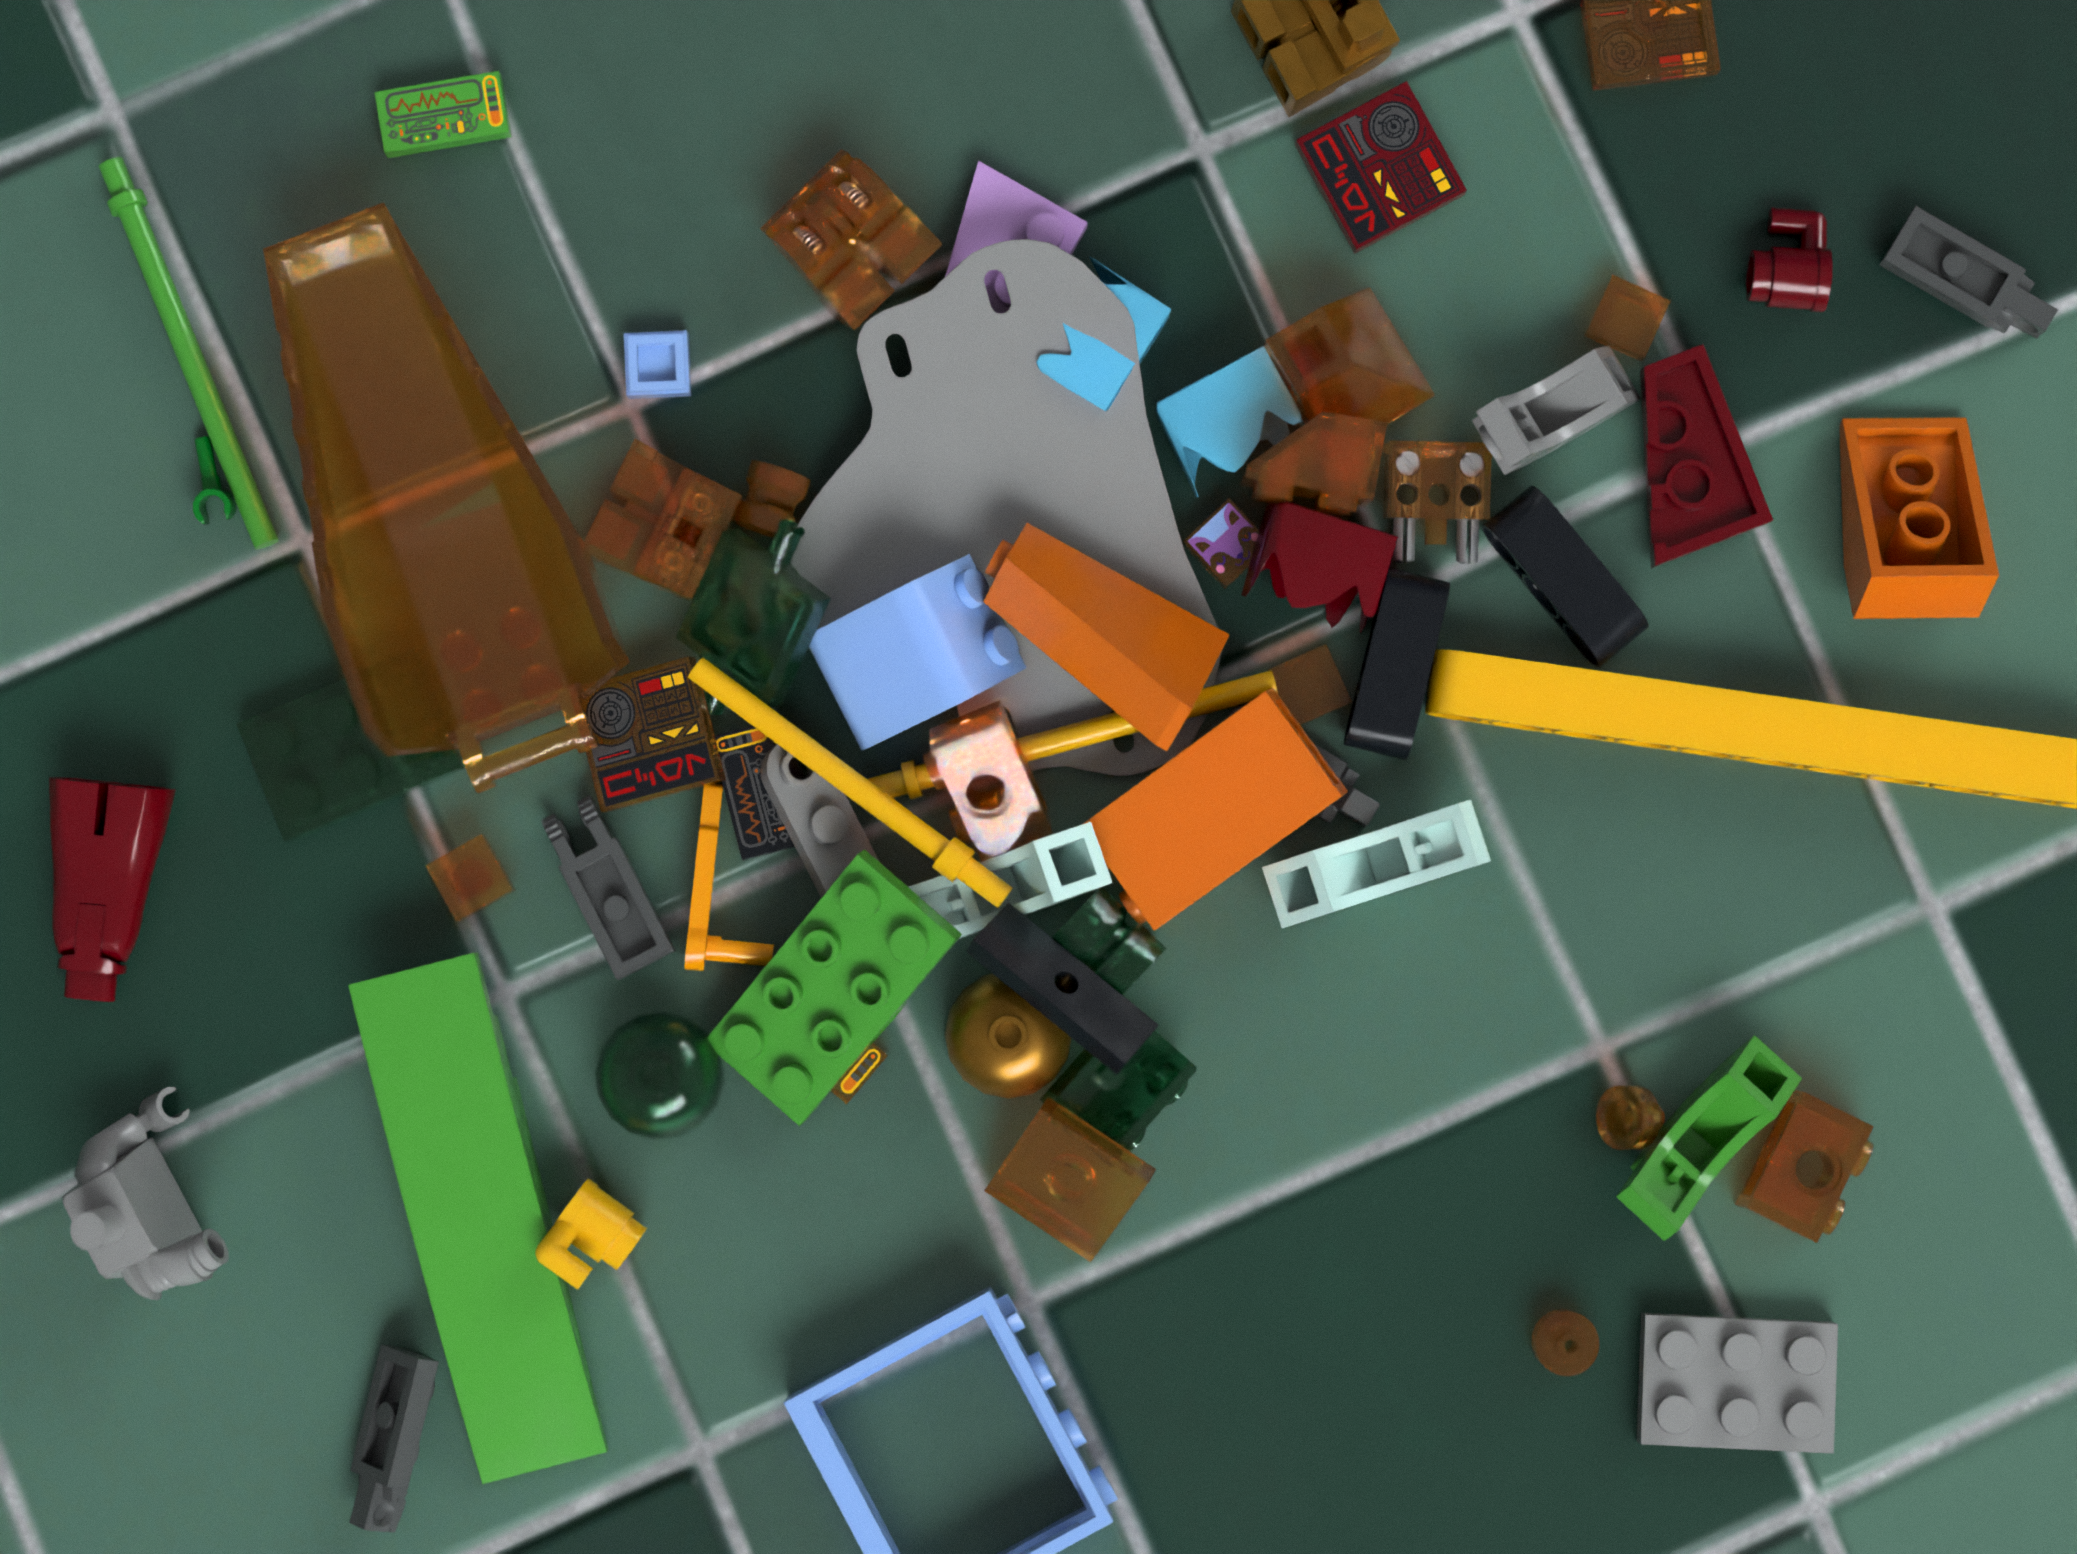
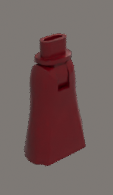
M49 777L50 833L53 861L52 931L58 954L63 955L58 959L57 967L66 969L64 997L115 1002L118 974H126L127 965L116 962H127L137 942L153 871L166 834L176 789L81 778Z

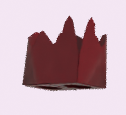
M1287 501L1269 504L1265 508L1241 595L1246 597L1260 572L1266 568L1270 569L1272 587L1277 598L1284 599L1287 597L1292 608H1307L1326 604V620L1331 628H1333L1341 621L1358 593L1362 608L1359 624L1361 634L1366 625L1367 617L1372 618L1377 611L1398 537Z

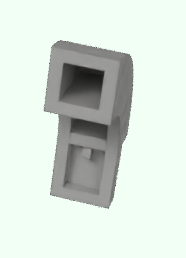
M1607 345L1591 350L1554 374L1524 390L1496 398L1477 410L1478 417L1474 418L1472 422L1485 446L1493 455L1503 474L1506 475L1581 436L1641 400V397L1611 347Z

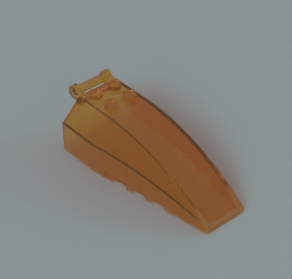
M380 203L263 248L277 332L280 334L282 344L280 355L283 373L288 383L294 417L291 419L294 439L298 443L304 480H301L304 500L308 504L314 542L311 543L323 615L365 735L387 757L459 749L471 783L478 794L496 787L495 780L566 752L577 749L579 754L597 748L598 743L582 701L625 667L630 660L589 550L385 204ZM562 710L567 725L485 756L481 741Z

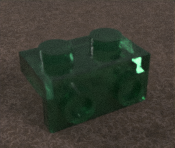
M1154 1031L1118 1075L1084 1049L1041 1097L1040 1101L1087 1141L1107 1161L1114 1164L1123 1154L1132 1151L1139 1145L1145 1135L1146 1128L1164 1107L1174 1103L1182 1096L1187 1088L1188 1080L1196 1072L1197 1067L1157 1031Z

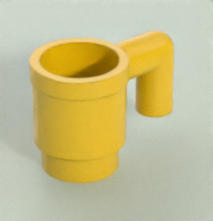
M588 1178L537 1245L535 1256L539 1263L578 1290L593 1268L567 1250L571 1244L597 1263L603 1260L612 1268L618 1270L647 1228L632 1218L634 1212L599 1188V1185Z

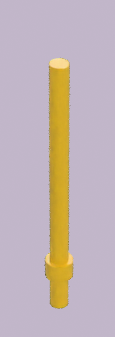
M704 657L693 667L688 675L690 680L935 861L932 868L953 883L956 878L996 908H999L1007 898L1013 887L973 858L975 851L954 836L951 841Z

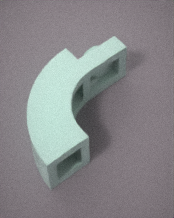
M1467 800L1264 866L1262 870L1281 928H1285L1490 862L1491 859L1472 802Z
M1088 822L1034 840L1019 848L979 862L1013 887L999 908H996L957 878L952 883L941 875L909 886V888L962 934L960 938L981 932L1007 903H1010L1026 916L1113 882L1092 823Z

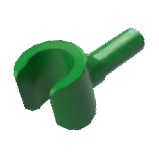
M207 436L196 438L194 441L203 491L194 499L193 513L199 522L205 525L209 524L206 502L211 496L215 495L224 503L226 519H232L237 511V504L233 495L221 488L211 440Z

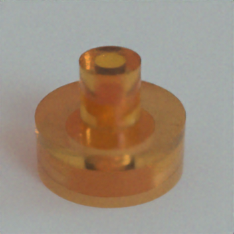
M1619 1085L1607 1089L1601 1096L1596 1111V1123L1601 1138L1609 1147L1616 1150H1640L1647 1148L1656 1139L1659 1129L1663 1126L1665 1120L1664 1111L1659 1106L1655 1096L1650 1090L1639 1085Z
M1560 1309L1549 1312L1538 1321L1532 1334V1349L1537 1360L1549 1371L1561 1376H1574L1586 1371L1596 1360L1599 1352V1336L1594 1325L1586 1317L1572 1310ZM1568 1340H1571V1347L1565 1349V1343Z

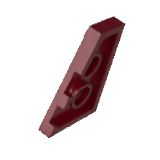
M1704 344L1644 366L1640 370L1650 562L1652 569L1767 525L1774 520Z

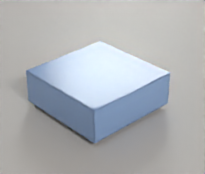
M687 330L624 333L626 396L628 399L692 396L689 333Z

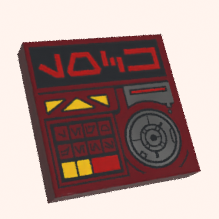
M1407 81L1296 139L1295 142L1296 149L1354 254L1459 199L1467 192Z

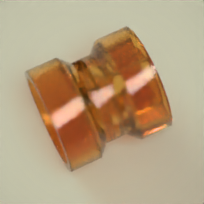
M752 460L745 478L749 485L745 499L737 502L731 521L756 533L791 542L797 525L793 514L797 504L806 499L811 480L788 469Z

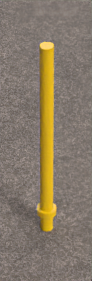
M1272 670L1203 688L1187 719L1249 703L1261 693L1271 688H1274L1278 694ZM1113 712L916 765L914 760L901 763V770L871 777L868 780L892 798L908 794L910 800L923 797V790L1139 731L1119 714Z

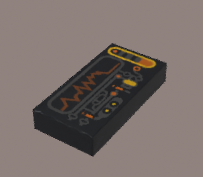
M753 726L710 737L742 860L746 861L795 848L761 780L760 770L763 758L777 744Z

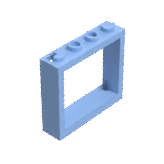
M989 1286L788 1395L785 1399L784 1405L863 1554L901 1553L823 1409L821 1402L983 1315L1084 1504L1080 1509L997 1554H1056L1113 1522V1515L1108 1505L1118 1500L1100 1465L1089 1471L1078 1450V1447L1087 1443V1440L1070 1408L1058 1413L1047 1390L1056 1386V1382L1040 1352L1036 1351L1028 1356L1016 1333L1026 1327L1008 1293L997 1299L993 1289Z

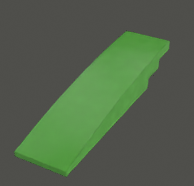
M470 953L349 984L348 987L407 1218L482 1484L608 1452L568 1284L539 1263L535 1256L537 1245L551 1229L553 1223L517 1078L512 1077L498 1016L493 1015L478 953Z

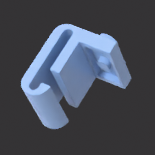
M970 554L921 576L804 636L861 751L938 715L1027 668L1019 653L1015 636L1005 626L1001 616L983 602L989 591V585L983 574L977 570Z

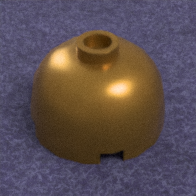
M994 974L984 975L962 990L949 1010L945 1030L949 1059L962 1079L984 1094L1008 1099L1034 1094L1053 1081L1068 1059L1072 1040L1069 1035Z

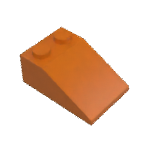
M1967 417L1842 418L1839 425L1843 562L1853 619L1979 618L1999 577Z

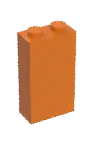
M1271 688L1261 693L1083 824L1092 823L1107 868L1111 870L1124 888L1119 893V898L1125 909L1138 924L1142 925L1147 921L1155 931L1341 798L1348 790L1275 689Z

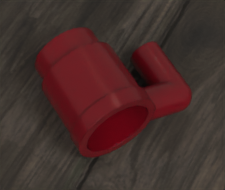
M1770 208L1768 233L1801 235V248L1772 246L1769 251L1752 250L1746 273L1747 301L1764 302L1766 307L1825 312L1830 297L1833 271L1831 249L1827 248L1826 217L1823 213L1813 210Z

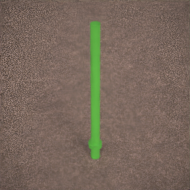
M122 157L108 159L99 165L111 196L107 201L111 215L119 217L254 548L257 550L271 546L279 541L143 209L148 204L142 189H135Z

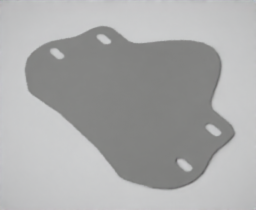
M1030 239L998 242L971 253L931 291L910 301L885 309L871 317L863 325L858 336L856 351L873 409L871 427L862 442L833 474L810 504L793 532L785 559L786 590L799 614L817 630L879 597L970 554L977 570L986 578L990 589L995 578L984 572L1002 539L1014 545L1026 523L1033 525L1218 628L1185 553L1146 415L1134 322L1124 304L1081 260L1049 242ZM991 270L1000 271L1006 282L1011 306L1005 313L995 312L990 304L984 277ZM1063 323L1103 342L1135 363L1119 394L1106 412L1042 373L1038 368L1036 362L1040 355L1049 353L1071 355ZM892 334H899L906 343L912 364V370L906 377L896 376L891 368L885 341ZM1003 618L1005 626L1013 633L1017 640L1019 653L1027 668L957 705L970 751L998 744L991 721V713L997 707H1004L1010 712L1017 738L1106 715L1113 711V709ZM1221 653L1203 688L1215 685ZM1207 714L1186 719L1168 751L1156 746L1143 734L1137 732L1132 734L1134 746L1128 752L1117 750L1113 739L995 770L991 773L1010 775L1064 766L1113 776H1127L1147 772L1164 765L1191 745Z

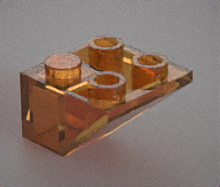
M1370 287L1318 308L1267 338L1263 345L1301 413V419L1309 429L1312 439L1325 461L1435 396Z
M1323 411L1247 464L1241 474L1240 486L1253 488L1252 500L1272 504L1292 501L1293 496L1315 499L1314 510L1350 517L1352 513H1356L1357 507L1364 508L1374 500L1387 422Z

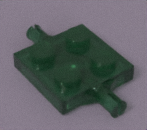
M786 519L779 521L778 528L768 549L762 547L739 528L722 532L676 636L678 640L698 654L700 658L704 657L770 707L783 704L831 600L828 595L802 577L796 568L792 566L791 560L801 538L805 534V530L802 527L796 528L798 526L797 523ZM705 690L698 701V706L705 708L704 711L706 713L717 716L722 715L725 705Z

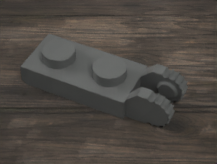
M588 795L577 801L578 812L585 826L590 829L598 845L597 847L577 856L565 824L557 818L555 813L542 819V825L562 863L558 867L614 976L617 980H621L675 952L676 949L619 839L612 837L601 812L592 797Z

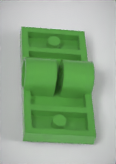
M864 849L850 862L704 1040V1043L798 1126H801L863 1052L872 1045L906 1005V1001L962 934Z

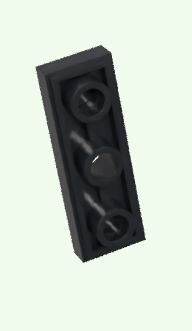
M1007 903L986 925L966 950L969 955L1116 1075L1119 1074L1159 1026L1010 903Z

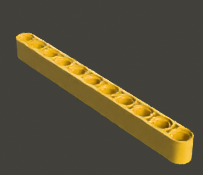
M1435 650L1431 666L1425 714L1434 717L2077 809V739L1457 650Z

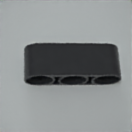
M1535 486L1528 487L1482 525V530L1494 549L1578 651L1595 667L1600 668L1648 628V622L1635 602L1555 505Z
M1389 567L1377 611L1373 617L1346 727L1344 745L1407 760L1413 743L1447 605L1450 582Z

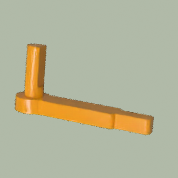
M704 783L686 942L685 970L704 971L706 960L766 966L773 958L774 944L723 940L722 936L708 935L723 784Z

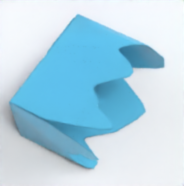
M1089 256L1100 280L1124 304L1130 313L1135 326L1139 364H1141L1166 324L1171 309ZM1063 323L1071 355L1052 353L1040 355L1036 362L1038 368L1042 373L1106 412L1119 394L1135 363L1100 340Z
M1264 346L1253 350L1218 369L1211 375H1206L1156 403L1157 419L1196 498L1199 497L1195 488L1196 471L1199 460L1202 457L1217 468L1235 473L1245 464L1259 443V440L1264 441L1267 439L1279 451L1290 453L1292 443L1287 423L1292 425L1300 423L1305 432L1312 438L1309 429L1301 419V413Z

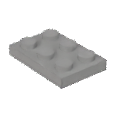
M1641 1313L1636 1441L1641 1445L1834 1454L1838 1324L1831 1321Z

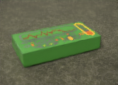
M499 71L374 92L384 153L388 158L512 137L503 80Z

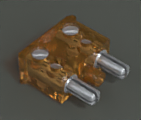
M1389 440L1379 448V454L1385 457L1383 519H1393V535L1398 537L1392 560L1402 563L1403 520H1406L1405 563L1415 560L1416 520H1425V545H1447L1448 520L1457 521L1456 562L1460 564L1466 563L1467 521H1469L1468 565L1477 563L1479 521L1490 520L1491 460L1493 455L1489 452L1484 442ZM1400 485H1406L1412 489L1414 498L1411 504L1406 505L1398 500L1396 493ZM1434 485L1439 486L1445 492V500L1442 505H1435L1429 499V489ZM1464 486L1471 487L1476 492L1477 499L1473 506H1468L1461 500L1460 494Z

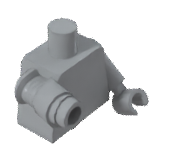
M175 1087L164 1088L146 1097L140 1104L139 1115L135 1117L132 1113H129L86 1141L81 1148L75 1170V1178L78 1184L62 1196L63 1205L72 1220L70 1225L72 1240L77 1247L88 1251L99 1274L105 1279L124 1278L126 1284L138 1295L152 1300H159L163 1290L165 1291L175 1286H187L212 1278L213 1273L218 1270V1267L227 1263L229 1258L228 1249L222 1237L213 1229L201 1230L153 1137L147 1139L146 1132L150 1130L162 1132L185 1121L189 1116V1108L172 1117L168 1116L162 1108L163 1097L176 1090Z

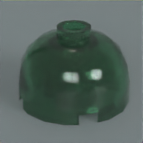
M669 1012L638 1015L617 1027L602 1046L595 1069L598 1098L609 1117L630 1134L652 1140L680 1137L703 1124L718 1105L725 1081L721 1057L708 1039L710 1033L692 1019Z

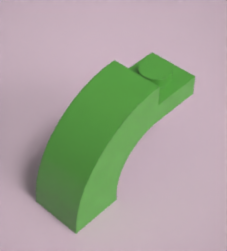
M1755 1035L1752 1036L1717 1067L1658 1130L1630 1166L1633 1173L1616 1197L1665 1241L1679 1231L1708 1186L1729 1160L1756 1133L1778 1116L1802 1078Z

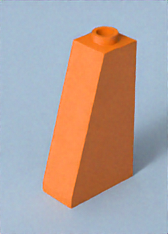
M1026 523L1014 545L1002 539L984 572L995 579L983 602L1152 743L1168 751L1198 699L1230 634L1029 523Z

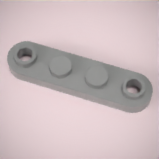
M777 744L763 758L760 770L761 780L822 898L858 853L865 849L876 860L878 858L846 795L807 766V775L804 780L794 778L789 771V762L795 757Z

